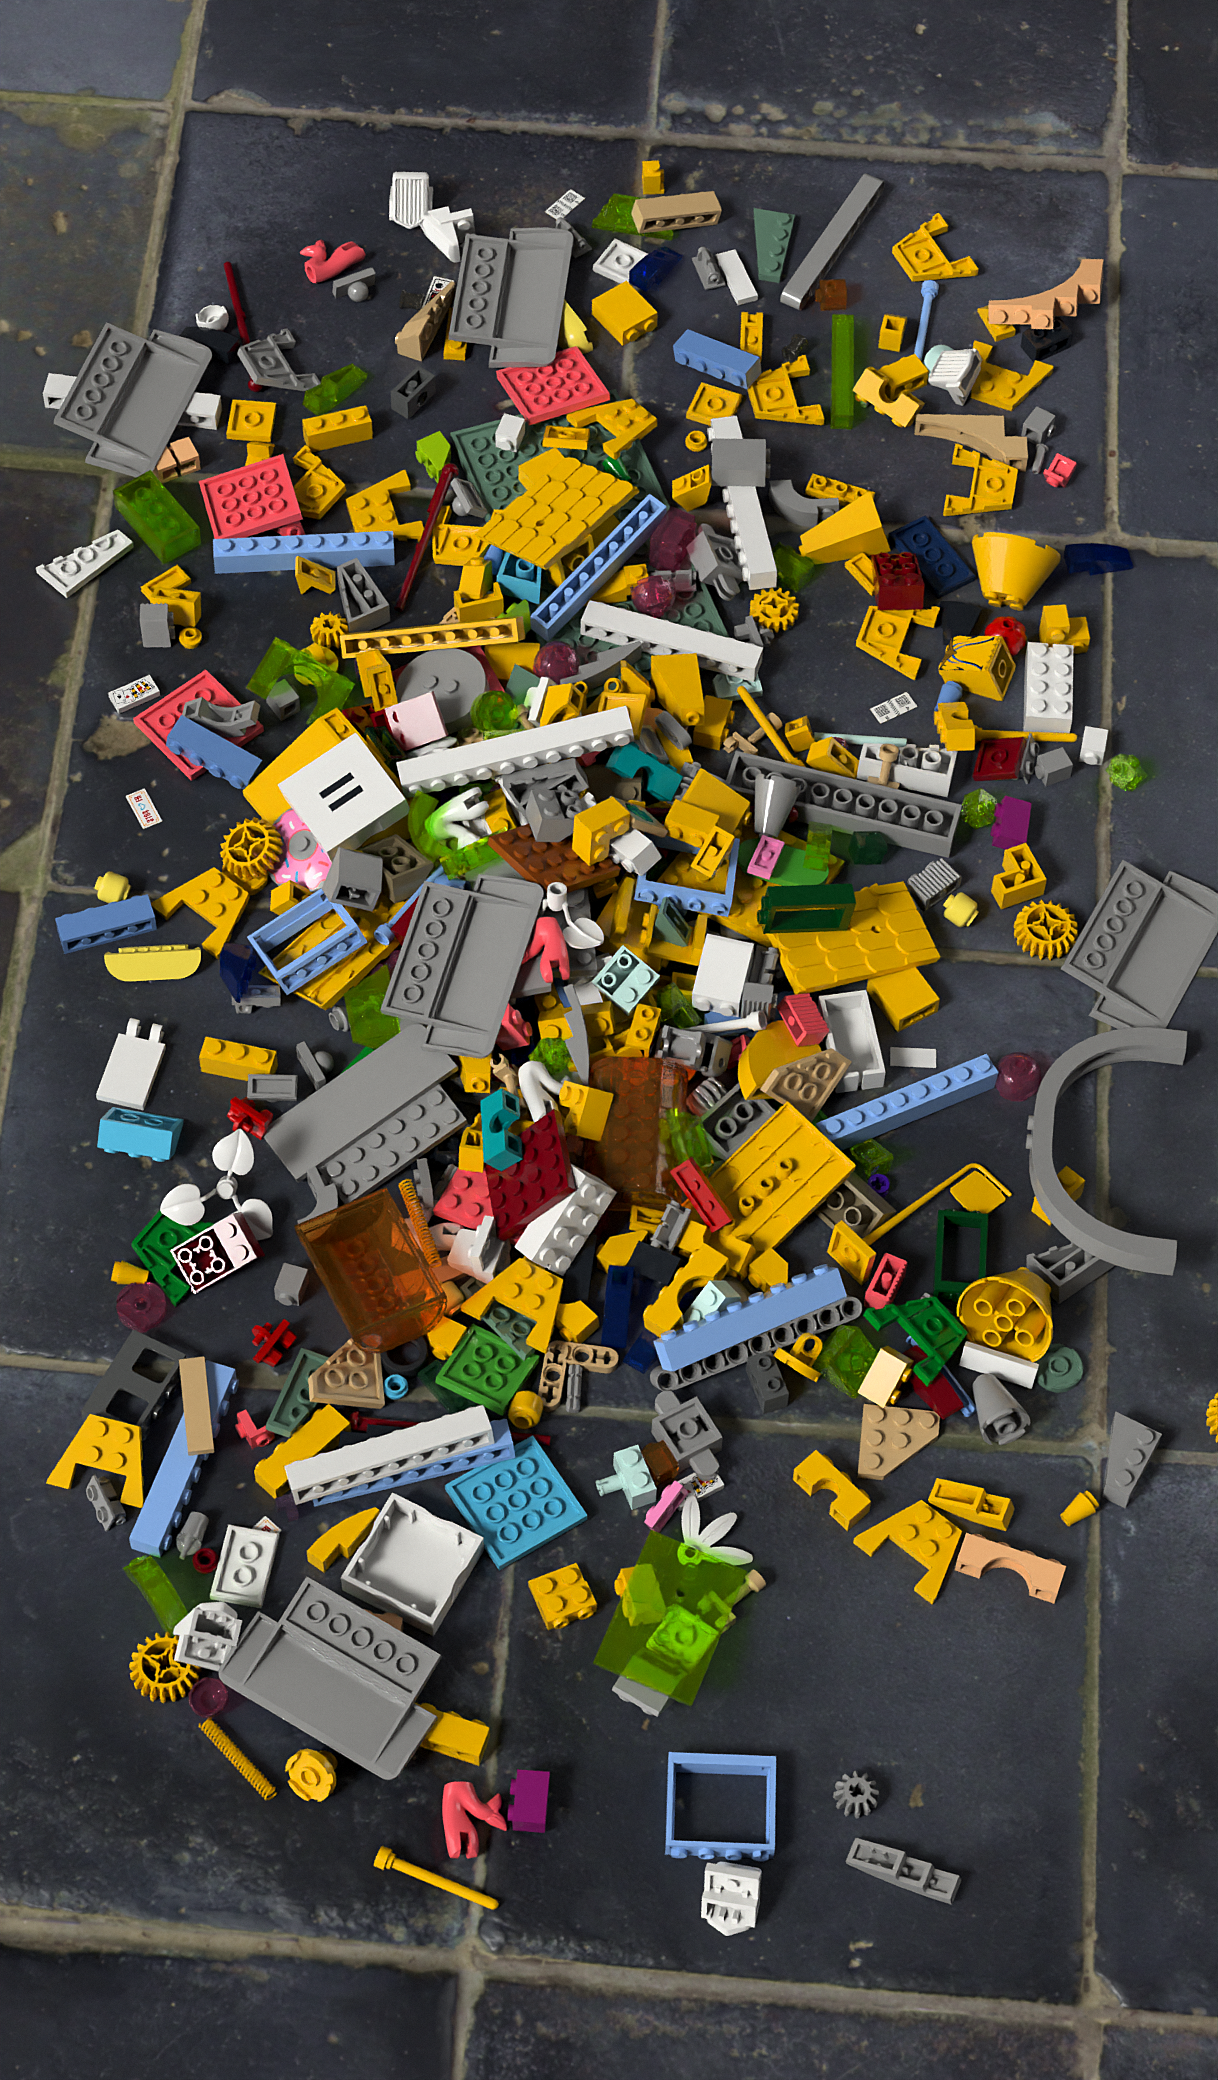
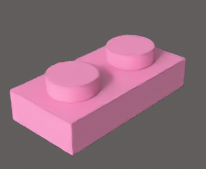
M762 835L749 863L747 873L770 880L785 842Z
M674 1481L672 1485H668L662 1492V1498L658 1504L652 1506L647 1512L644 1523L658 1534L689 1492L677 1481Z

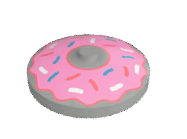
M290 808L273 823L276 830L280 833V839L284 844L280 847L283 854L277 855L280 862L273 863L274 870L269 868L267 872L278 886L292 880L309 889L310 892L315 893L322 888L332 863L315 841L307 825Z

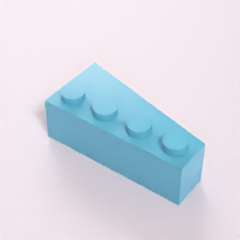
M506 552L497 574V582L502 594L539 604L541 568Z

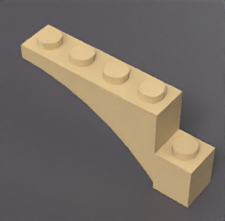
M916 414L915 435L932 436L955 441L974 448L991 459L1014 467L1018 471L1026 472L1028 460L1027 437L1005 436L1004 416Z

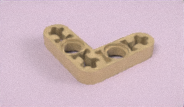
M565 1341L550 1342L548 1352L544 1357L538 1396L543 1400V1411L552 1412L559 1408L566 1368L574 1364L581 1365L584 1371L612 1373L618 1367L617 1352L608 1347ZM555 1350H560L561 1353L558 1357V1364L553 1363ZM579 1352H585L589 1355V1359L585 1362H579L576 1360L575 1355ZM593 1354L597 1355L596 1363H593ZM605 1357H610L611 1361L609 1364H604ZM556 1371L560 1374V1378L557 1381H550L546 1377L547 1373ZM548 1388L553 1389L551 1403L546 1402Z

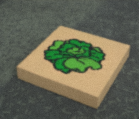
M615 798L630 812V827L665 838L668 830L646 809Z

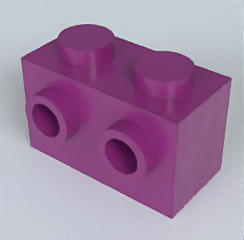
M1006 795L1000 803H996L993 811V816L996 819L990 832V836H993L992 846L1006 850L1026 843L1032 803Z
M517 1769V1778H511L510 1795H515L514 1804H509L508 1821H512L513 1830L545 1833L550 1772Z

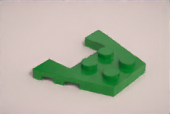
M159 1210L132 1241L131 1246L168 1299L176 1307L190 1291V1286L172 1274V1271L178 1264L170 1250L214 1224L198 1221L193 1225H181L162 1214L161 1210Z
M936 1297L907 1301L906 1304L898 1306L889 1304L885 1305L884 1308L876 1310L872 1307L866 1309L863 1315L877 1331L897 1321L929 1357L915 1364L913 1372L927 1387L933 1382L968 1334L964 1327Z

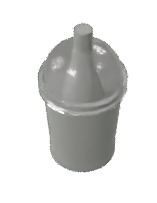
M199 1512L190 1513L182 1531L177 1535L176 1545L177 1549L181 1552L180 1559H184L186 1555H193L202 1546L201 1542L209 1519Z

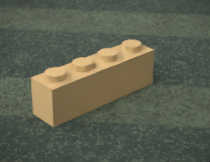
M714 191L638 199L635 200L631 215L638 232L648 233L717 225L722 209Z

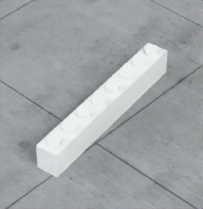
M49 373L43 391L45 408L60 409L77 377ZM194 392L177 425L217 430L222 412L221 396Z
M589 600L581 619V635L621 646L640 641L642 644L641 651L654 655L697 653L699 667L751 682L755 681L762 663L763 647L737 641L730 637L719 636L712 632L697 630L690 626L679 625L668 620L657 619L646 614L635 613L624 608L606 605L603 602Z
M484 1405L470 1407L455 1414L444 1415L429 1422H421L416 1426L403 1430H395L390 1434L377 1438L373 1437L354 1445H346L341 1449L328 1453H320L315 1457L302 1461L298 1460L284 1467L295 1504L297 1505L492 1445L495 1442Z

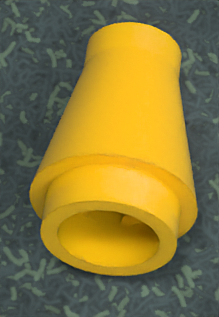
M123 1260L121 1262L115 1261L111 1281L117 1282V1284L146 1285L149 1270H144Z
M1089 1491L1079 1492L1065 1511L1060 1514V1517L1070 1527L1074 1523L1096 1513L1099 1504Z

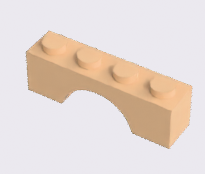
M968 1533L965 1535L955 1567V1571L979 1579L987 1571L994 1568L1004 1567L1012 1569L1025 1579L1030 1596L1051 1603H1055L1066 1566L1061 1565L1055 1559L1046 1560L1037 1557L1031 1551H1019L1011 1548L1010 1545L1004 1542L995 1543L986 1540L980 1534L971 1535Z

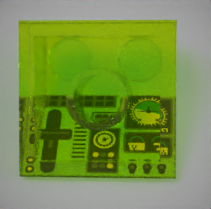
M839 1325L822 1345V1350L813 1366L822 1373L823 1379L855 1399L878 1353L859 1327Z

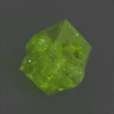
M1120 753L1116 755L1105 769L1110 775L1109 780L1115 786L1132 792L1147 777V773L1140 766L1141 762L1132 754Z
M982 788L964 795L960 818L974 829L992 823L997 799Z
M549 1037L540 1040L537 1047L528 1056L530 1061L542 1062L550 1075H556L563 1071L566 1064L572 1059L567 1045L563 1042L562 1038Z

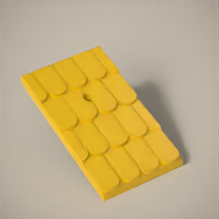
M564 458L547 475L544 474L522 496L517 497L500 514L497 513L475 535L484 542L547 570L640 491L631 483L617 479L609 473L599 471L593 466L581 463L575 458Z
M904 881L874 886L867 890L854 892L856 906L847 931L767 934L773 948L778 949V959L794 994L812 993L935 963L940 959L938 950L935 948L936 946L909 891H907L908 889ZM834 908L780 909L776 911L828 910Z
M380 892L373 912L342 905L358 925L367 943L294 990L293 993L324 1010L332 1008L352 986L356 987L381 960L386 959L399 945L395 937L388 945H383L375 939L373 933L379 925L388 923L409 899L394 903ZM333 908L317 919L278 954L272 962L278 970L282 969L346 927L345 923ZM266 966L258 972L263 977L278 984Z
M787 1101L708 1178V1181L734 1217L732 1221L712 1233L709 1239V1246L715 1250L721 1249L726 1244L729 1236L751 1244L757 1250L752 1260L753 1262L770 1247L774 1250L799 1224L855 1170L856 1165ZM686 1199L680 1206L692 1210L688 1219L707 1226L690 1200ZM748 1271L745 1277L736 1276L740 1282L748 1276Z

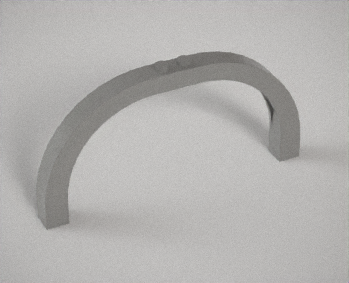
M1151 1027L1125 1028L1104 1032L1074 1045L1064 1052L1046 1072L1037 1093L1034 1114L1028 1116L1027 1130H1031V1134H1027L1026 1149H1030L1029 1173L1035 1197L1051 1223L1066 1238L1084 1251L1111 1264L1131 1270L1171 1276L1173 1275L1176 1263L1177 1240L1146 1237L1120 1231L1086 1213L1067 1194L1057 1177L1052 1159V1138L1056 1105L1062 1094L1074 1081L1094 1069L1117 1062L1153 1061L1183 1065L1186 1053L1187 1031Z

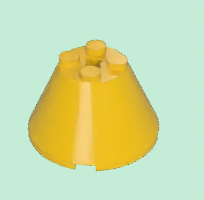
M984 532V536L979 538L978 534L974 535L972 547L982 595L989 600L988 604L994 607H1001L1003 604L1010 606L1011 609L1022 611L1024 606L1060 563L1061 555L1058 551L1046 545L1045 549L1035 545L1036 540L997 532Z
M1025 1267L982 1278L971 1283L963 1291L957 1304V1317H960L962 1326L968 1332L965 1338L968 1342L1030 1362L1039 1360L1050 1347L1053 1338L1050 1285Z

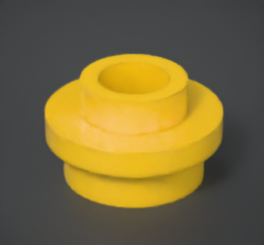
M692 431L686 437L685 445L689 450L699 452L706 448L707 438L701 431Z
M194 627L184 628L179 633L180 643L188 649L196 648L202 640L201 632Z

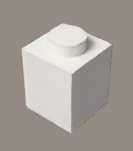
M504 413L495 433L496 447L517 453L525 435V419Z
M1085 726L1079 762H1085L1090 765H1102L1108 730Z

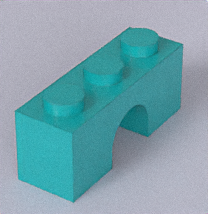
M634 742L624 746L618 745L614 748L605 768L624 779L633 778L636 771L641 767L647 774V783L643 791L662 802L672 800L683 776L676 773L678 770L675 767L658 762L659 758L649 752L645 754L640 751V746Z
M503 1088L480 1101L484 1163L501 1172L523 1159L522 1138L508 1131L510 1125L520 1118L519 1097Z

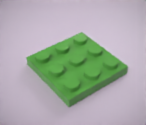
M472 1324L436 1376L435 1383L479 1405H484V1407L503 1416L514 1395L519 1392L538 1364L539 1356L533 1353L523 1361L501 1337Z

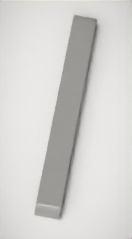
M866 173L861 177L785 286L780 298L781 303L798 310L803 309L881 196L885 181Z
M847 1295L833 1303L733 1345L737 1346L738 1352L732 1358L729 1356V1351L733 1346L713 1354L715 1361L709 1367L706 1365L708 1357L692 1363V1370L687 1376L683 1375V1368L672 1372L663 1370L661 1365L657 1366L650 1374V1382L661 1391H674L747 1362V1357L770 1350L775 1351L778 1347L783 1348L793 1344L804 1333L810 1332L816 1335L854 1320L861 1314L862 1304L857 1298ZM851 1301V1309L845 1313L844 1305L846 1302ZM828 1310L829 1316L827 1320L822 1322L821 1314L823 1311ZM805 1319L806 1326L803 1330L799 1331L798 1324L800 1320ZM779 1328H783V1336L776 1340V1331ZM756 1337H760V1345L753 1349V1340ZM664 1373H668L667 1383L661 1385L660 1377Z

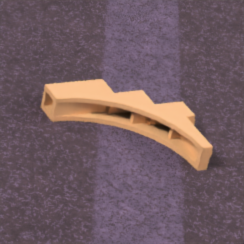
M1082 259L1079 268L1073 276L1055 288L1040 294L1009 300H990L989 324H1029L1031 329H1053L1055 316H1077L1078 304H1100L1103 284V259Z

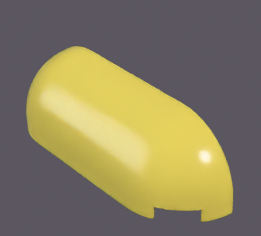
M564 299L558 345L563 350L577 346L582 354L593 351L592 342H588L584 331L587 330L585 325Z
M187 944L119 948V953H105L104 959L108 971L122 981L181 979L190 976L196 971L201 961V949L199 947L188 949Z

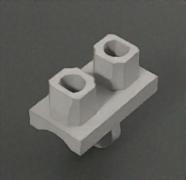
M752 615L745 617L744 624L734 626V635L737 641L748 639L749 642L745 643H752L763 647V650L764 647L771 645L770 641L774 638L771 629H765L764 626L756 627Z

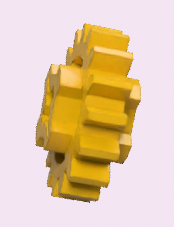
M771 587L769 592L762 589L761 595L755 594L754 600L750 602V616H753L755 623L759 622L758 627L774 628L775 632L778 633L779 628L782 627L786 631L788 625H794V620L798 618L799 604L796 603L795 596L790 597L789 591L782 593V588L774 591Z

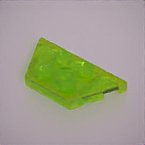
M615 193L609 199L608 204H605L597 218L593 219L591 228L670 241L673 237L672 230L639 233L631 213L635 200L642 198Z
M383 965L377 972L370 977L368 976L359 985L344 994L352 1043L377 1049L400 1033L398 1017L382 1014L380 1010L390 983L388 965Z
M675 1108L665 1110L672 1135V1145L676 1149L679 1160L678 1165L692 1157L708 1179L709 1173L714 1166V1161L701 1117L692 1116L687 1112L679 1113Z

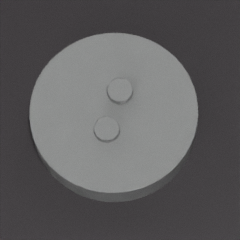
M446 648L428 651L412 660L402 671L397 681L396 696L399 704L434 691L447 733L451 734L466 728L482 714L489 700L490 688L482 665L473 655L460 649Z

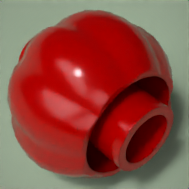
M1012 616L997 617L985 629L984 636L1003 637L1011 656L1017 655L1026 645L1025 626Z

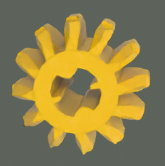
M330 611L328 615H324L321 612L320 618L314 617L310 631L314 643H318L319 646L323 647L327 646L329 649L332 646L339 649L341 644L340 636L349 633L346 618H342L340 613L333 615Z

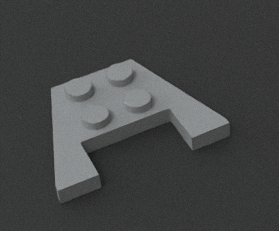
M288 329L281 330L280 334L277 335L274 333L268 335V338L263 341L258 339L239 347L237 354L255 384L311 393H321L323 386L315 373L295 375L281 353L280 349L294 348L296 343Z

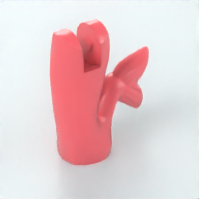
M318 240L314 245L307 246L300 252L301 255L312 257L305 262V272L313 283L323 282L337 276L351 265L362 261L366 255L365 251L353 241L338 247L327 261L326 246L323 240Z
M554 917L539 918L535 921L531 942L527 945L521 965L539 954L544 947L540 961V971L546 983L553 982L551 968L559 967L562 980H568L570 978L569 957L559 923Z
M450 1782L444 1786L442 1815L450 1858H459L461 1842H465L467 1859L476 1858L479 1853L478 1834L466 1815L465 1810L474 1817L485 1820L491 1826L507 1831L506 1821L499 1812L502 1805L499 1793L484 1804L479 1800L474 1786L470 1782Z

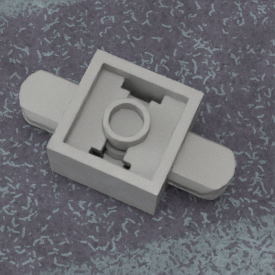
M702 523L692 533L694 540L686 547L690 556L689 559L694 565L698 579L704 584L715 586L722 599L731 601L740 592L738 584L743 581L742 568L744 566L739 564V549L735 548L734 539L717 535L711 526Z
M672 1391L659 1393L655 1399V1410L659 1416L652 1419L651 1433L675 1471L679 1473L691 1466L701 1481L715 1479L719 1473V1462L714 1454L722 1450L723 1437L699 1399L695 1397L681 1404Z

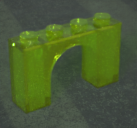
M275 637L246 689L266 700L280 677L286 674H299L306 677L313 683L318 695L317 704L306 722L310 726L318 718L333 709L338 708L341 710L355 683L351 682L346 676L334 672L326 664L312 659L307 653L290 646L287 641Z

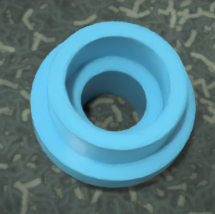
M397 1374L389 1376L383 1383L384 1394L394 1400L403 1398L408 1392L407 1380ZM393 1386L400 1387V1389L396 1391L392 1390L391 1388Z

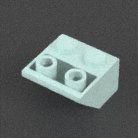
M622 945L593 979L592 983L609 1001H612L616 1007L629 1016L635 1010L637 1004H640L660 980V975Z

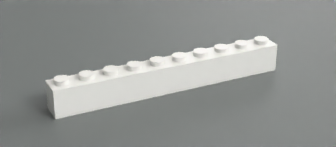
M737 416L711 419V428H707L708 441L713 442V438L743 439ZM720 486L724 487L722 490L724 503L728 502V505H726L727 517L732 518L730 520L731 533L736 534L734 536L735 548L740 550L738 552L739 564L744 566L742 568L743 580L748 582L749 590L776 587L777 569L756 488L753 486Z
M622 706L396 762L404 796L408 798L417 797L432 791H441L457 785L462 786L477 780H486L501 774H510L525 768L530 769L546 763H555L570 757H579L582 754L594 751H603L606 748L618 745L624 746L635 740L627 707Z

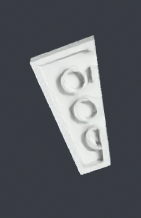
M115 530L92 541L93 544L85 548L79 547L73 550L74 553L64 558L59 556L53 559V563L44 566L42 564L36 567V571L50 585L68 598L134 548L133 541L121 531Z

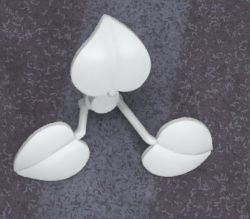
M551 883L547 888V899L543 900V905L536 920L542 918L547 906L552 911H561L563 909L567 924L569 925V927L563 930V936L569 946L577 949H586L599 946L604 942L603 932L594 921L587 918H579L574 923L571 921L568 907L582 902L584 899V889L581 888L567 893V887L563 883Z
M237 1129L232 1134L224 1137L214 1147L212 1156L215 1165L220 1170L228 1171L227 1176H223L219 1180L215 1189L200 1197V1190L196 1185L181 1184L172 1189L161 1204V1213L181 1225H193L200 1221L204 1215L205 1208L202 1202L218 1194L223 1199H233L238 1209L234 1213L242 1212L256 1240L267 1239L273 1235L272 1213L269 1206L260 1199H248L241 1206L238 1196L235 1194L238 1184L236 1179L232 1177V1173L245 1175L250 1171L254 1163L252 1144L242 1129Z

